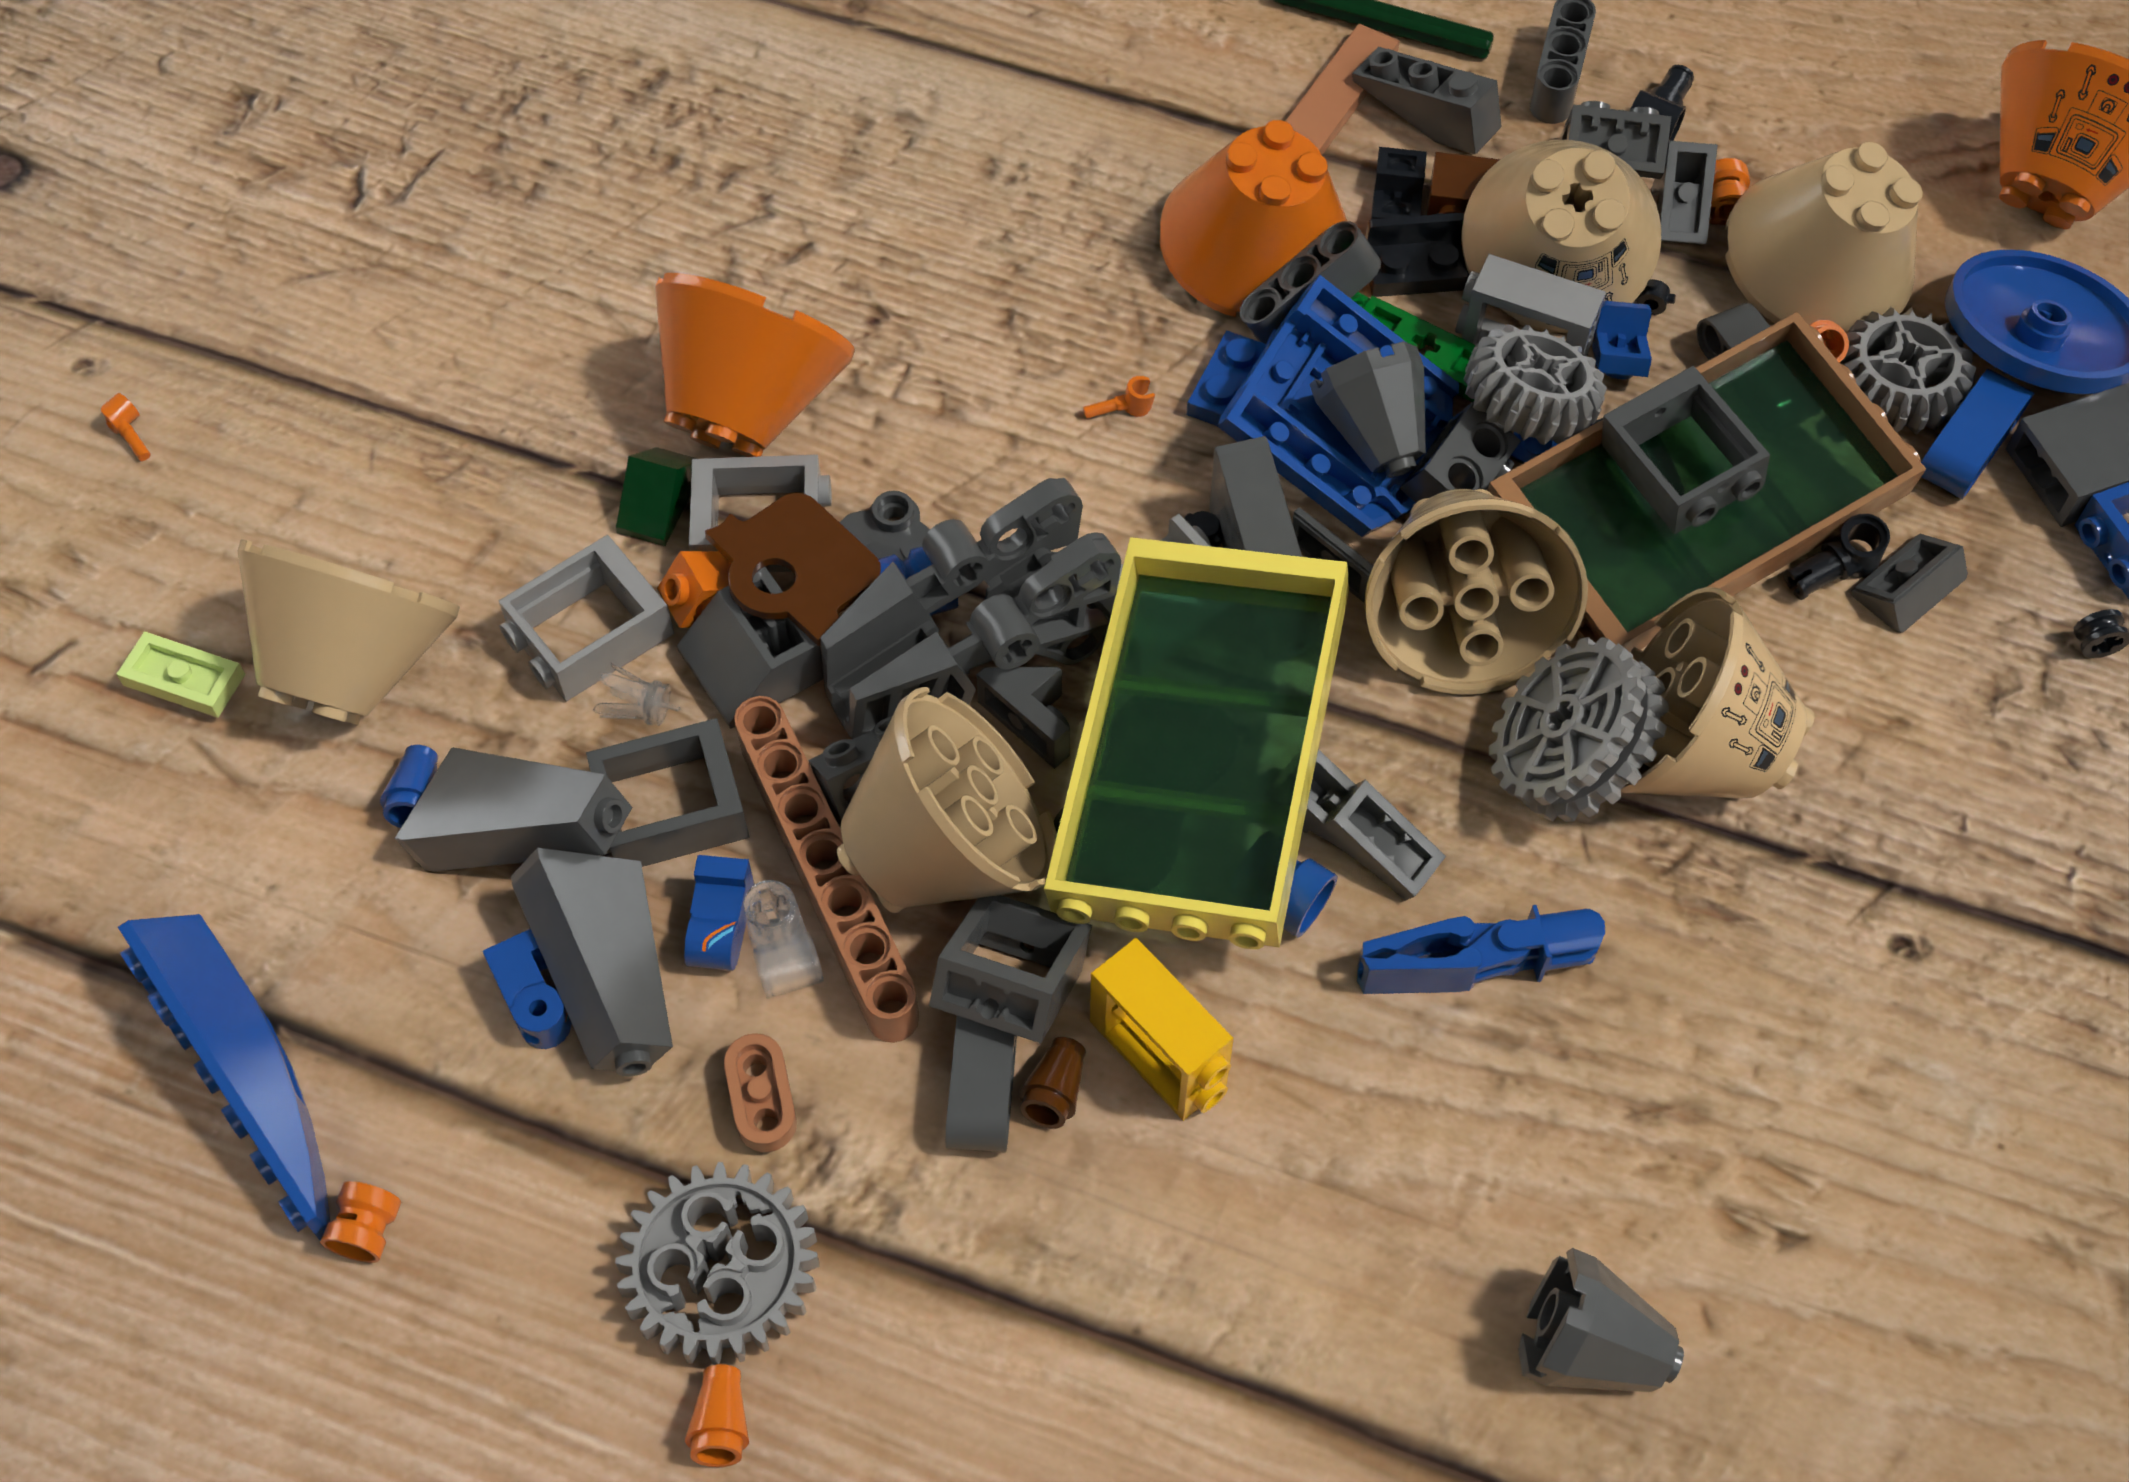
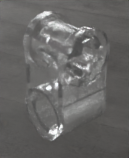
M765 880L753 885L746 893L743 902L744 912L747 919L748 935L753 947L755 964L766 998H774L822 983L824 979L819 958L810 933L806 931L791 889L784 883L775 880ZM774 911L777 918L768 919L766 913Z

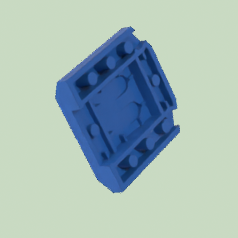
M1319 275L1290 309L1221 415L1217 427L1237 442L1266 436L1277 473L1361 537L1404 516L1411 511L1415 504L1410 497L1400 490V487L1411 472L1394 478H1387L1385 472H1371L1316 404L1309 385L1315 379L1323 381L1321 373L1326 368L1363 351L1379 347L1382 357L1393 355L1394 352L1391 344L1403 342L1404 340ZM1419 352L1424 365L1425 452H1427L1449 420L1453 418V398L1459 394V383ZM1423 454L1420 458H1418L1417 460H1415L1416 465H1417V464L1419 463V461L1422 459V457L1424 456V454Z

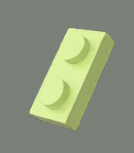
M144 631L116 675L123 686L219 718L246 674L238 662Z

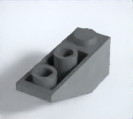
M1378 47L1352 73L1353 81L1436 143L1476 155L1502 127L1497 80L1382 47Z

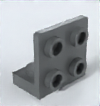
M1586 101L1581 105L1573 104L1560 140H1574L1596 145L1617 155L1629 164L1640 177L1661 179L1665 170L1672 116L1659 115V111L1649 107H1635L1630 109V111L1610 109V105L1604 102Z

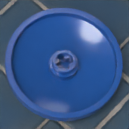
M2025 250L1984 252L1965 261L1956 271L1945 296L1947 317L1963 342L1994 367L2029 384L2073 394H2096L2129 383V298L2102 277L2064 259Z

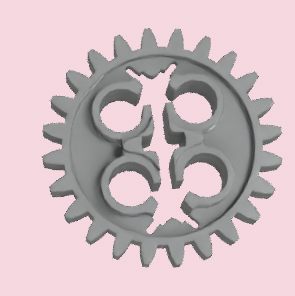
M723 1162L717 1163L713 1178L710 1179L704 1178L697 1165L693 1166L691 1184L683 1186L675 1176H669V1187L672 1192L665 1198L652 1190L647 1193L653 1206L650 1214L639 1210L631 1212L634 1223L640 1229L639 1233L625 1232L620 1235L623 1246L630 1252H633L632 1254L617 1257L615 1260L620 1273L631 1275L617 1283L622 1297L634 1298L625 1307L631 1320L645 1317L640 1330L646 1340L662 1332L659 1344L663 1353L667 1355L682 1342L684 1357L687 1363L691 1364L697 1358L701 1348L707 1349L713 1365L720 1363L723 1349L731 1347L739 1362L745 1361V1343L752 1340L764 1352L768 1351L769 1344L765 1333L773 1328L778 1333L787 1336L790 1330L784 1317L785 1313L790 1312L803 1316L806 1313L804 1302L797 1295V1292L810 1293L816 1290L814 1278L803 1272L820 1267L817 1252L806 1249L817 1242L814 1228H800L808 1220L806 1208L804 1205L790 1208L794 1198L788 1186L772 1195L774 1182L772 1175L768 1172L753 1184L749 1166L745 1164L738 1170L734 1179L728 1178ZM741 1195L743 1204L747 1205L750 1213L761 1212V1214L751 1217V1226L756 1241L767 1240L773 1242L776 1245L775 1250L769 1257L763 1260L749 1259L745 1256L749 1247L742 1231L737 1230L733 1237L728 1224L722 1221L717 1228L701 1232L694 1229L696 1221L707 1213H718L727 1219L730 1227L738 1224V1216L735 1209L738 1207L736 1196ZM769 1212H773V1213L770 1214V1215L761 1216L762 1214H766V1213H769ZM727 1253L730 1261L729 1264L725 1266L716 1263L709 1271L707 1262L710 1259L720 1262ZM682 1264L690 1267L687 1279L693 1293L699 1295L702 1288H704L708 1301L714 1304L720 1296L726 1293H736L744 1298L738 1309L729 1314L714 1312L709 1308L706 1299L699 1301L697 1309L700 1319H698L700 1330L699 1332H694L692 1321L688 1320L685 1313L675 1314L673 1311L662 1314L664 1311L671 1309L676 1311L685 1308L686 1301L679 1284L667 1285L661 1283L660 1280L663 1273L669 1267Z

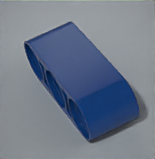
M1987 369L1926 453L1921 462L1926 470L1921 478L1963 500L2021 418L2034 392Z

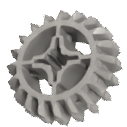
M1892 307L1883 315L1871 311L1864 321L1856 320L1854 325L1846 332L1849 348L1840 364L1850 369L1855 377L1856 384L1872 403L1877 404L1883 409L1888 423L1897 433L1904 426H1907L1915 435L1924 429L1925 426L1936 430L1939 425L1943 424L1944 420L1949 421L1972 390L1971 386L1975 379L1974 373L1976 371V367L1972 365L1973 351L1963 348L1964 342L1959 335H1950V323L1940 326L1934 323L1932 313L1925 318L1915 316L1912 307L1903 315H1900ZM1938 384L1936 386L1928 388V385Z
M1507 324L1503 330L1492 329L1487 337H1482L1479 344L1475 345L1465 368L1466 374L1464 377V382L1467 384L1465 394L1474 399V409L1487 413V422H1497L1504 426V433L1513 431L1520 434L1523 441L1528 437H1533L1543 445L1550 439L1560 444L1587 429L1591 424H1594L1601 412L1607 387L1602 382L1605 374L1595 368V359L1582 355L1581 346H1571L1565 342V336L1557 338L1550 335L1547 329H1544L1542 332L1534 331L1530 325L1526 324L1521 330Z

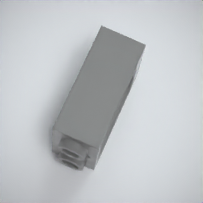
M1488 254L1481 272L1471 271L1468 277L1462 300L1469 302V305L1464 304L1456 324L1455 333L1461 334L1462 339L1477 345L1482 337L1489 335L1492 329L1503 330L1506 327L1505 324L1484 318L1487 304L1568 330L1565 342L1571 346H1581L1582 355L1588 357L1606 292Z
M818 454L692 459L690 551H718L706 539L705 530L718 526L719 495L804 492V494L814 498L822 507L831 506L830 475H821ZM781 565L765 566L769 572H792L787 567Z
M609 535L604 536L499 600L506 621L500 625L505 639L515 652L518 653L524 649L532 658V660L528 661L529 666L540 684L545 689L553 685L566 702L674 634L667 604ZM606 584L633 618L560 663L533 628Z

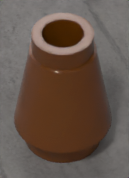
M1056 1037L1053 1040L1051 1047L1048 1048L1019 1091V1097L1022 1101L1020 1111L1027 1120L1044 1128L1057 1129L1062 1127L1067 1119L1075 1115L1084 1063L1083 1059L1086 1054V1050L1081 1043L1069 1037Z

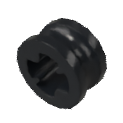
M2101 610L2082 618L2076 623L2073 628L2074 634L2078 640L2083 641L2080 646L2084 656L2088 658L2105 657L2122 650L2129 644V629L2122 627L2125 622L2123 614L2119 610Z

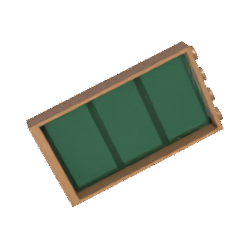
M1798 312L1696 367L1770 454L1766 480L1761 490L1748 500L1738 501L1737 499L1719 509L1716 515L1707 523L1698 527L1691 525L1674 534L1601 445L1603 420L1489 483L1487 491L1493 496L1523 504L1547 515L1558 523L1575 543L1582 558L1588 582L1586 609L1582 622L1576 632L1580 639L1589 637L1597 643L1603 637L1610 639L1616 645L1619 643L1629 652H1631L1633 647L1641 650L1650 643L1661 629L1655 625L1654 621L1685 595L1704 587H1715L1734 596L1839 535L1844 523L1850 517L1858 514L1874 515L1911 493L1926 470L1925 466L1921 463L1918 452L1912 445L1902 440L1888 423L1883 409L1870 401L1856 384L1855 377L1850 369L1837 361L1824 345L1823 338L1818 330L1809 326ZM1691 416L1638 445L1680 496L1733 467Z

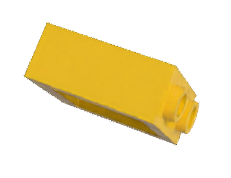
M1134 938L1091 972L1090 1022L1170 1108L1184 1121L1197 1109L1205 1113L1218 1104L1228 1091L1226 1085L1229 1070L1231 1069L1230 1061L1234 1040L1222 1025L1137 938Z

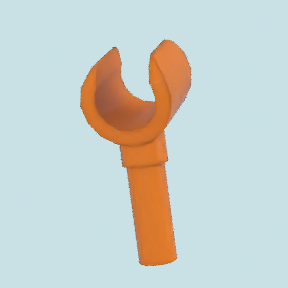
M1145 376L1132 377L1127 384L1125 394L1084 406L1085 418L1088 419L1122 410L1135 417L1147 415L1152 408L1155 398L1154 393L1145 395L1148 392L1150 379Z
M117 393L101 407V412L106 418L108 428L115 434L119 433L127 441L140 461H145L150 458L151 453L130 425L140 416L139 412L130 400L121 393Z

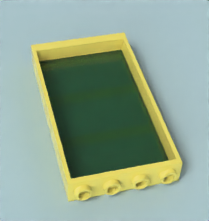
M1130 537L1044 886L1051 912L1056 913L1065 921L1076 924H1086L1090 920L1114 923L1117 927L1130 932H1144L1151 928L1171 931L1175 936L1190 941H1200L1205 939V937L1230 940L1234 945L1245 949H1260L1264 945L1280 948L1349 594L1347 562Z

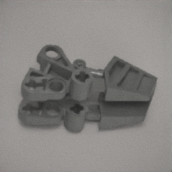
M1048 478L993 513L982 525L980 531L981 540L976 542L967 526L961 520L950 519L935 525L928 531L922 543L923 550L932 563L931 566L906 579L894 561H892L820 637L825 694L838 720L851 739L873 730L875 725L881 720L892 717L900 701L915 689L928 687L930 691L928 695L937 698L948 692L969 705L976 691L968 677L972 668L994 661L995 665L1000 669L1009 670L1025 664L1035 654L1054 659L1065 665H1072L1088 658L1102 645L1109 622L1100 609L1090 610L1087 604L1116 596L1121 557L1103 533L1094 532L1078 538L1083 504L1068 480L1065 478ZM1018 528L1010 537L999 541L1006 532ZM1064 547L1063 549H1061V550L1058 551V552H1053V551H1051V550H1054V549H1058V548ZM985 581L989 586L986 589L985 600L972 612L970 621L966 622L972 634L949 648L938 634L939 628L930 616V613ZM1089 634L1081 645L1067 649L1074 639Z

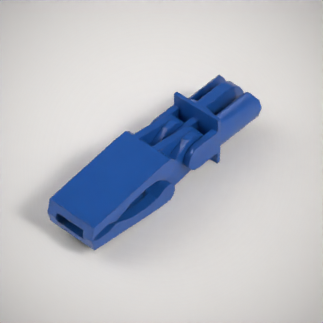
M1532 905L1527 920L1516 921L1507 919L1498 923H1474L1466 916L1450 918L1363 942L1357 965V983L1363 994L1470 991L1477 982L1500 975H1514L1519 971L1534 969L1537 982H1541L1545 972L1549 970L1593 963L1605 935V922L1598 912L1591 909L1540 915L1537 905Z

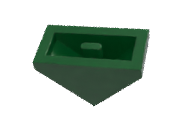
M658 447L628 456L616 523L617 533L666 546L691 496L692 459L698 458Z

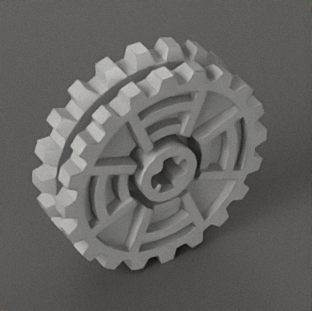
M1589 637L1579 639L1576 647L1573 649L1567 644L1557 647L1555 657L1549 661L1545 657L1535 663V672L1530 677L1522 675L1517 681L1518 691L1514 697L1505 698L1501 706L1505 710V714L1502 719L1494 722L1491 731L1497 736V741L1489 746V756L1496 760L1491 767L1492 774L1501 781L1499 785L1506 792L1517 797L1528 808L1545 819L1554 821L1558 816L1565 822H1573L1579 812L1588 817L1598 814L1600 804L1607 800L1613 805L1621 799V789L1626 784L1635 786L1642 777L1639 772L1640 767L1643 763L1652 762L1657 754V751L1652 746L1656 739L1665 735L1667 727L1660 721V717L1669 711L1668 701L1660 696L1666 690L1663 682L1655 677V672L1643 662L1638 663L1634 660L1633 654L1619 643L1616 645L1608 638L1601 637L1595 643Z

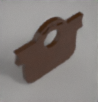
M803 493L787 494L746 521H740L732 514H729L723 523L705 530L706 539L731 562L728 573L729 590L736 604L745 612L759 618H789L817 646H821L820 637L840 617L838 614L853 604L881 574V565L878 558L814 498ZM781 565L790 569L796 579L788 590L782 593L770 594L759 590L753 583V577L758 570L765 566Z

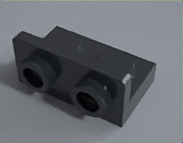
M1437 213L1369 220L1365 238L1381 260L1377 275L1369 282L1371 295L1382 297L1464 291L1469 277L1461 244L1464 213Z

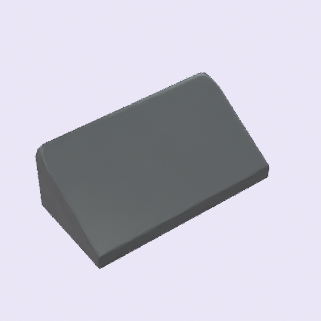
M1300 507L1296 509L1293 514L1292 524L1301 553L1308 558L1347 562L1349 591L1364 603L1368 579L1374 565Z
M1919 533L1851 590L1852 596L1890 628L1903 633L1965 581L1968 572L1963 546Z

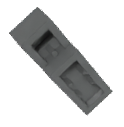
M1318 749L1302 831L1304 833L1311 831L1344 851L1375 874L1404 901L1415 897L1446 856L1366 779L1357 784L1353 783ZM1300 755L1296 756L1265 794L1277 807L1290 808Z

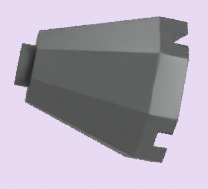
M1404 341L1391 344L1394 352L1393 355L1382 357L1379 347L1363 351L1326 368L1321 373L1323 381L1315 379L1309 384L1316 404L1370 471L1375 473L1385 472L1387 478L1398 477L1416 469L1415 460L1426 453L1424 365L1418 348Z
M1571 1248L1566 1252L1567 1259L1561 1256L1555 1258L1532 1298L1527 1318L1538 1319L1534 1339L1522 1333L1518 1348L1522 1376L1545 1386L1653 1392L1661 1388L1664 1382L1671 1383L1674 1381L1681 1369L1684 1358V1350L1679 1346L1676 1328L1596 1257Z

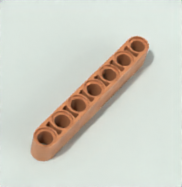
M756 696L749 698L740 704L734 716L744 760L869 1029L875 1037L882 1041L892 1043L903 1041L914 1033L919 1022L917 994L912 978L865 880L860 874L857 876L850 874L842 866L838 858L837 848L843 844L841 830L783 708L770 697ZM758 729H772L764 734H753ZM779 772H792L791 775L785 778H773ZM808 815L814 817V819L807 823L793 822L799 816ZM830 860L836 862L834 866L828 869L814 868V865L820 861ZM845 906H853L859 909L850 916L834 914L838 909ZM866 953H877L882 956L872 964H861L856 961L858 957ZM891 1000L900 1001L905 1004L901 1010L894 1013H884L878 1010L880 1005Z

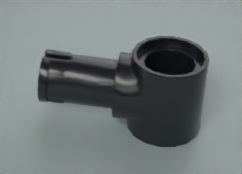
M1673 65L1668 70L1659 87H1655L1650 92L1640 90L1632 104L1631 109L1635 107H1649L1659 111V115L1672 116L1668 141H1674L1685 116L1686 106L1683 105V99L1694 81L1693 72L1684 65Z
M1858 514L1850 517L1844 523L1839 535L1822 544V551L1795 567L1784 571L1786 584L1790 589L1797 585L1798 588L1794 590L1793 594L1798 599L1803 600L1809 594L1838 578L1845 580L1849 577L1862 578L1870 575L1878 568L1890 542V531L1886 523L1872 514ZM1849 541H1864L1871 546L1872 551H1858L1851 546Z

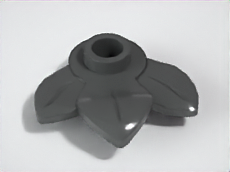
M900 491L884 492L875 499L869 510L850 513L840 521L878 559L893 554L897 555L901 560L907 559L911 549L922 546L923 539L930 530L920 522V511L917 504L907 494ZM892 517L901 518L900 520H896V521H889V520H888V519H890V518H892Z

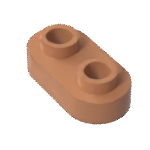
M758 1033L744 1035L729 1046L724 1058V1068L738 1134L746 1146L759 1152H772L784 1147L794 1136L797 1127V1118L781 1047L771 1037ZM754 1064L766 1066L764 1073L759 1076H749L746 1074V1071ZM772 1117L777 1120L776 1126L771 1130L762 1131L757 1128L758 1122L763 1118Z

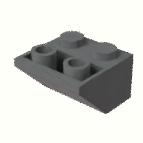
M766 567L758 570L754 575L753 583L759 590L770 594L783 592ZM729 586L715 594L677 645L679 653L730 729L736 726L734 720L736 709L747 699L764 696L780 703L824 679L820 646H817L789 618L763 619L745 612L732 598Z

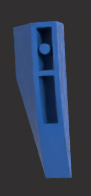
M200 914L128 920L121 924L118 928L130 947L120 952L135 978L147 990L149 994L147 998L163 1023L169 1026L184 1050L193 1046L201 1060L193 1064L209 1091L214 1094L221 1090L229 1102V1105L222 1108L221 1111L240 1139L250 1135L258 1150L249 1155L268 1185L278 1180L286 1191L287 1196L279 1200L278 1203L294 1228L299 1232L308 1226L319 1241H321L328 1222H330L325 1175L312 1120L295 1071L270 1020Z

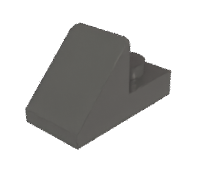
M1668 141L1664 174L1661 179H1654L1651 188L1652 195H1659L1657 209L1661 223V242L1707 244L1718 144Z
M993 667L983 668L976 674L978 703L1054 769L1070 756V725L1064 715L1057 708L1051 706L1062 695V670L1059 667H1017L1009 670Z

